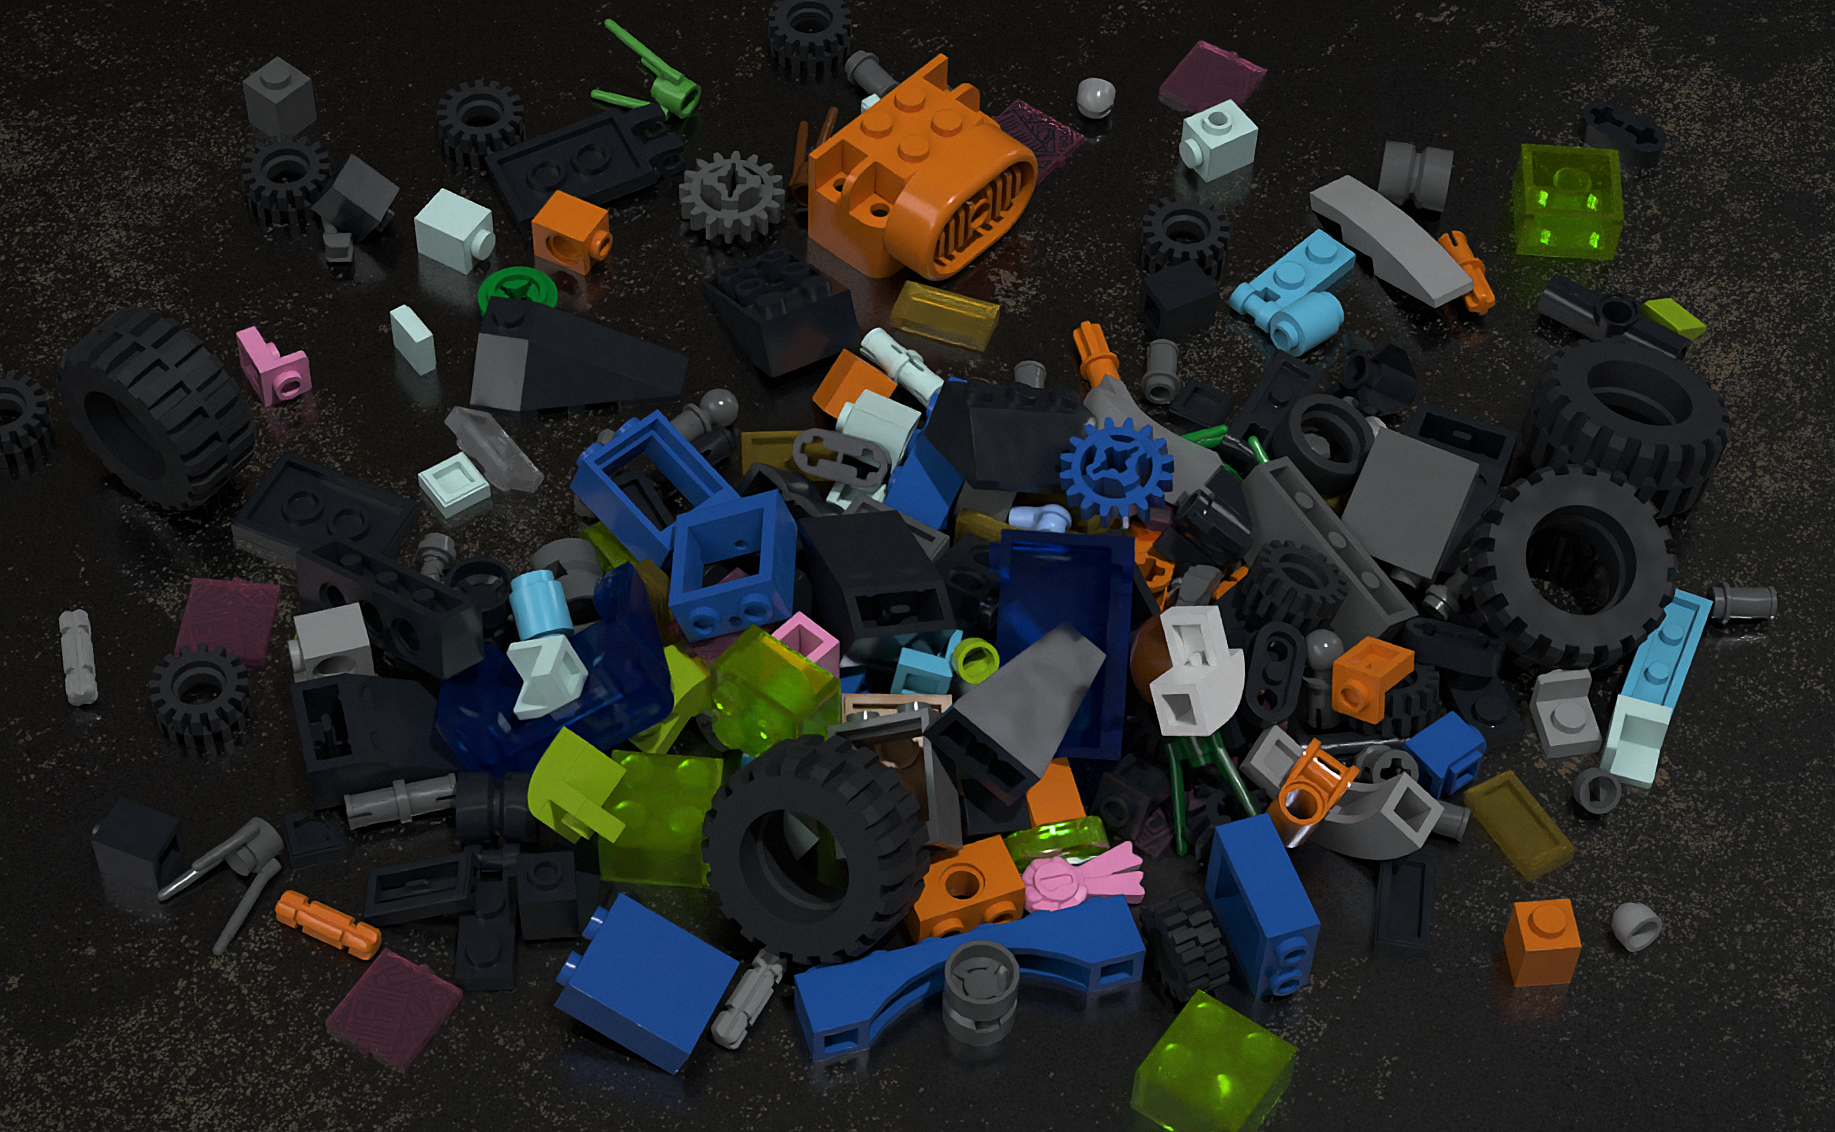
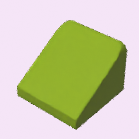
M1671 298L1648 300L1641 306L1640 315L1691 341L1703 334L1707 329L1704 323Z

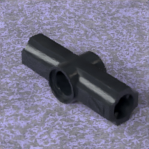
M1555 273L1547 283L1538 302V312L1586 335L1590 343H1593L1598 338H1609L1615 343H1622L1624 340L1638 343V347L1647 350L1654 348L1665 352L1664 356L1674 361L1677 359L1683 361L1690 347V339L1640 315V306L1629 295L1620 292L1600 295L1560 274Z

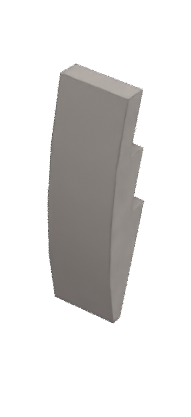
M1346 175L1310 192L1312 210L1341 225L1343 242L1372 258L1375 276L1434 308L1474 289V283L1470 276L1422 227L1381 194L1350 175Z

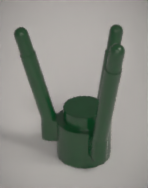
M1219 729L1209 736H1174L1175 741L1164 744L1170 763L1174 834L1176 838V851L1180 856H1184L1187 853V839L1184 836L1186 814L1182 770L1183 759L1188 760L1190 768L1214 762L1220 776H1223L1228 784L1232 786L1248 817L1259 815L1244 782L1224 746Z

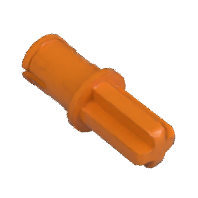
M1452 231V236L1457 246H1453L1448 233L1443 234L1437 242L1470 276L1474 283L1473 290L1461 295L1468 311L1477 312L1478 315L1487 314L1488 309L1495 305L1496 299L1484 277L1486 269L1483 262L1474 257L1462 232Z
M1089 321L1082 322L1081 327L1073 331V339L1082 361L1080 365L1082 377L1090 382L1091 388H1097L1105 374L1121 380L1117 371L1120 362L1116 354L1110 352L1101 326L1099 324H1091Z

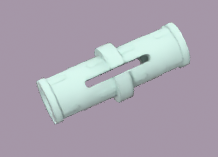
M875 328L864 337L861 342V346H863L860 348L861 354L878 365L887 376L897 383L896 388H904L906 391H909L919 402L928 408L933 394L940 393L944 380L923 364L921 355L915 350H906L882 328Z

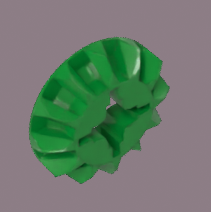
M509 267L499 270L482 283L478 292V303L482 318H484L490 296L518 300L527 296V301L539 302L553 308L558 306V292L553 280L545 273L529 267Z

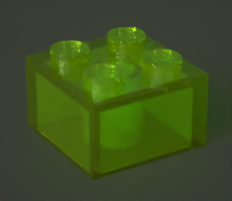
M1521 144L1512 182L1516 254L1613 261L1624 223L1618 150Z
M752 624L710 665L712 731L725 746L731 749H740L753 759L774 744L787 738L796 740L803 734H820L824 737L825 742L827 740L826 726L840 724L841 680L755 624Z
M613 750L611 759L627 771L605 801L603 809L625 823L626 827L614 844L599 834L598 851L601 880L710 889L706 879V874L711 871L710 864L703 863L701 842L709 836L703 834L702 826L705 813L712 808L713 796L719 787L724 784V759Z
M1198 989L1136 1070L1130 1107L1171 1132H1255L1290 1085L1298 1048Z

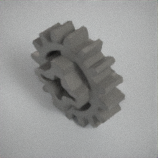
M733 151L731 159H723L722 155L718 152L714 153V162L710 164L699 159L696 161V172L686 170L684 173V184L679 185L682 218L690 219V229L693 231L706 228V239L709 240L713 239L717 234H723L725 243L731 244L734 235H741L746 242L751 241V232L754 230L763 235L768 234V222L778 224L780 222V210H785V190H783L782 176L774 175V165L771 163L761 167L758 166V156L754 154L747 161L740 160L739 151Z

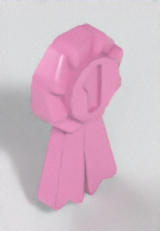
M1126 841L1078 867L1071 865L1060 856L1034 859L1021 876L1026 886L1024 908L1029 913L1038 910L1055 911L1076 906L1091 897L1100 896L1108 898L1124 894L1127 903L1139 904L1145 895V891L1140 885L1143 872L1135 870L1140 868L1143 860L1132 853V843L1130 841Z

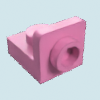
M255 326L236 333L241 368L265 407L283 400L292 399L312 388L309 360L304 351L300 350L280 357L274 343L266 344Z

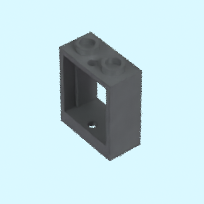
M926 702L904 703L897 706V713L880 716L878 712L872 711L851 713L846 716V723L826 726L827 739L833 735L852 741V749L858 751L863 746L921 737L926 727L942 713L931 709L930 704ZM923 736L930 820L926 821L930 840L922 846V849L928 850L930 855L963 850L956 762ZM835 838L836 859L847 862L843 849Z

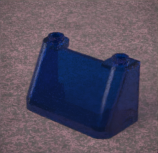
M1002 529L1001 542L991 541L989 574L999 575L1000 587L996 650L1000 659L998 669L1063 621H1067L1107 655L1053 757L1121 761L1136 547L1135 537Z
M630 561L605 573L597 580L594 586L593 604L603 620L567 638L588 671L580 697L542 717L519 720L513 709L524 680L506 655L497 647L489 644H484V660L463 670L458 676L447 678L446 680L442 679L435 727L468 771H491L496 780H502L507 771H534L541 757L563 726L601 752H604L656 725L670 715L674 707L675 685L648 590L643 579Z

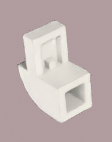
M1218 606L1171 607L1162 613L1160 617L1173 667L1149 684L1162 736H1209L1233 716L1240 703L1245 681L1243 649L1228 648Z

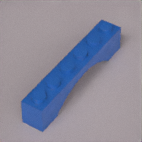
M1124 894L1108 898L1100 896L1091 897L1076 906L1055 911L1038 910L1030 913L1023 919L999 925L986 923L973 928L970 932L946 938L929 937L913 946L889 952L876 950L865 954L857 960L836 965L819 964L809 968L804 973L794 975V1006L813 1063L869 1049L883 1030L908 1008L944 990V969L949 955L959 945L972 940H989L1003 945L1013 953L1019 964L1020 978L1062 984L1087 994L1141 980L1146 949Z

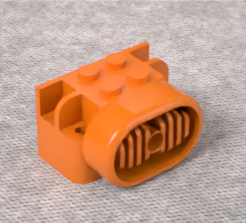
M942 53L809 154L808 237L860 273L871 278L890 277L904 266H907L929 281H942L954 276L1011 229L1026 208L1036 185L1038 162L1034 152L1002 131L1000 125L995 120L979 110L980 93L976 87L970 83H963L951 92L947 90L948 57ZM843 185L842 192L837 191L835 188Z

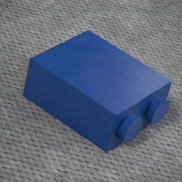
M619 893L609 911L598 906L581 936L591 942L583 956L572 951L555 981L563 985L564 988L554 1006L675 1076L691 1054L740 962L626 895Z

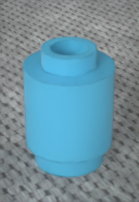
M1325 291L1320 293L1310 292L1272 315L1270 335L1274 345L1294 357L1303 355L1337 334L1339 327L1344 322L1342 306L1335 296Z
M532 571L520 575L511 581L513 592L509 595V601L520 641L565 635L568 639L573 636L575 631L562 584L554 579L552 571Z

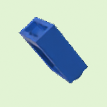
M658 409L641 421L637 417L628 420L618 429L613 440L604 446L600 442H596L588 447L576 461L579 468L570 485L573 492L654 578L672 566L676 521L660 532L608 477L609 475L644 453L695 507L691 511L741 498Z
M778 489L677 515L668 607L689 643L792 618L797 525ZM761 550L759 574L702 588L704 565ZM736 616V617H740L741 619H740V620H733V619H731V617Z
M1268 813L1216 826L1205 883V891L1254 998L1257 999L1271 994L1276 996L1291 994L1301 988L1302 985L1308 984L1321 925L1318 916Z

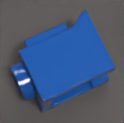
M1452 710L1404 742L1403 749L1414 758L1418 765L1419 777L1417 783L1434 799L1439 800L1443 794L1447 793L1450 796L1477 777L1483 757L1482 754L1486 751L1487 745L1481 732L1476 727L1467 725Z

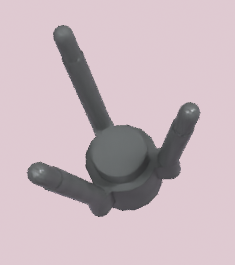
M253 817L229 839L194 861L190 870L160 890L157 897L160 901L169 899L225 860L240 875L247 876L250 872L257 873L256 878L213 947V954L220 956L234 938L267 882L282 869L275 857L283 851V841L268 822L261 818Z

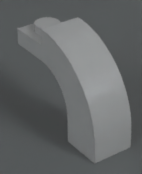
M1105 374L1098 387L1092 388L1083 403L1096 416L1097 431L1105 429L1104 422L1106 417L1112 418L1115 427H1122L1127 417L1133 418L1134 430L1138 432L1147 424L1153 427V441L1165 438L1168 449L1167 455H1173L1175 472L1171 473L1173 475L1174 489L1173 492H1164L1165 501L1180 507L1181 503L1178 498L1184 491L1189 495L1198 489L1203 490L1207 495L1213 493L1204 484L1221 464L1225 467L1217 452L1186 440L1152 420L1136 405L1123 381ZM1152 469L1148 471L1149 478L1140 483L1142 488L1149 481L1152 474Z
M1273 725L1262 731L1238 769L1260 789L1265 788L1266 794L1273 800L1288 780L1286 776L1305 750L1279 726ZM1406 772L1376 784L1352 781L1332 810L1329 809L1308 840L1326 849L1357 858L1372 860L1399 858L1421 849L1445 808ZM1287 807L1288 812L1292 816L1303 819L1297 810Z

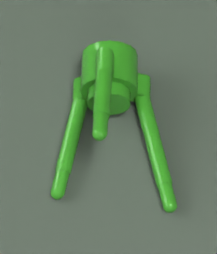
M605 20V27L642 57V64L658 76L653 83L651 96L656 98V101H658L664 111L665 121L669 119L671 114L681 119L690 115L699 101L701 87L667 65L613 20ZM592 90L591 97L630 109L650 104V102L600 90Z

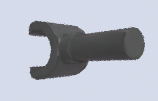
M320 216L325 231L323 233V241L325 244L326 262H352V233H338L336 226Z

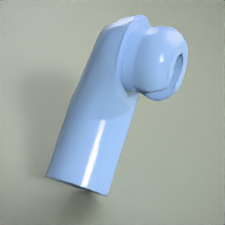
M1049 504L1043 507L1013 506L1009 513V527L1012 532L1037 533L1047 542L1062 540L1072 523L1069 512L1057 504Z

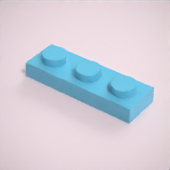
M1676 589L1673 602L1664 608L1667 616L1659 628L1647 636L1648 640L1638 647L1620 695L1672 708L1671 719L1713 601Z

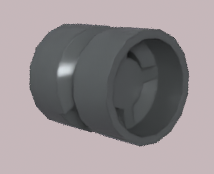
M1386 140L1377 192L1397 206H1403L1407 200H1413L1416 209L1443 213L1454 151L1426 147L1422 153H1416L1413 144Z
M581 538L559 539L544 545L533 555L530 561V572L550 570L553 572L554 579L562 584L575 631L573 636L568 639L590 636L603 629L610 622L614 615L613 603L607 584L603 580V571L597 551L590 542Z
M972 940L959 945L948 957L944 969L942 1021L948 1032L960 1042L972 1046H988L1001 1041L1011 1032L1016 1020L1020 979L1019 964L1013 953L1003 945L989 940Z

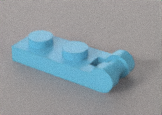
M1318 229L1249 284L1247 282L1240 284L1232 293L1229 306L1241 315L1248 313L1254 317L1255 325L1269 334L1271 330L1270 320L1274 313L1310 292L1320 293L1325 291L1354 268L1356 254Z

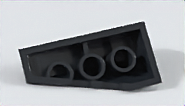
M490 296L478 333L470 409L476 412L525 418L538 416V409L567 407L568 413L584 412L585 405L613 402L618 407L623 408L680 402L690 367V357L539 302Z

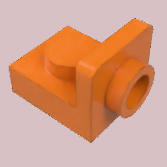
M1370 636L1365 637L1333 662L1331 704L1333 710L1371 724H1378L1384 719L1385 693L1414 671L1415 651Z

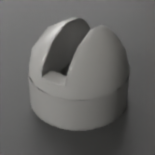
M1098 78L1082 81L1078 86L1076 98L1079 111L1084 117L1092 120L1104 118L1110 113L1114 105L1115 87L1110 82Z
M1630 902L1621 904L1615 910L1611 926L1620 943L1628 951L1636 952L1650 945L1658 937L1662 929V920L1651 908L1643 903Z

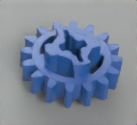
M1106 417L1104 422L1105 429L1097 431L1089 423L1085 425V440L1074 436L1069 439L1071 453H1062L1060 457L1063 471L1059 473L1061 489L1067 490L1066 498L1070 508L1081 505V519L1084 521L1097 514L1100 515L1101 528H1107L1112 518H1119L1123 529H1126L1130 525V516L1137 515L1142 521L1147 522L1150 520V505L1159 509L1165 507L1164 492H1173L1174 489L1173 475L1171 474L1175 472L1173 455H1167L1168 449L1165 438L1153 441V427L1147 424L1138 432L1134 430L1133 418L1127 417L1122 427H1115L1112 418ZM1093 458L1094 462L1085 467L1087 462ZM1085 467L1086 474L1082 476ZM1152 469V474L1149 481L1142 488L1140 483L1149 478L1148 471Z

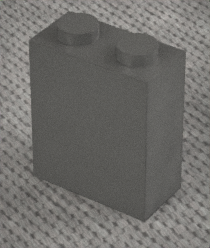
M1380 426L1341 521L1383 571L1390 573L1388 578L1394 584L1411 591H1417L1419 585L1429 588L1436 580L1479 478V464Z

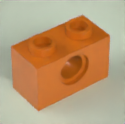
M998 834L964 845L963 850L932 855L929 872L922 877L925 888L919 900L910 907V912L903 919L916 945L919 941L929 937L946 938L970 932L973 928L982 924L994 923L999 925L1023 918L1026 886L1001 835ZM963 895L969 897V899H957L953 896Z

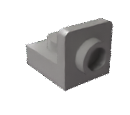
M1558 669L1537 677L1529 708L1547 759L1599 752L1603 739L1587 696L1592 682L1588 669L1572 671Z

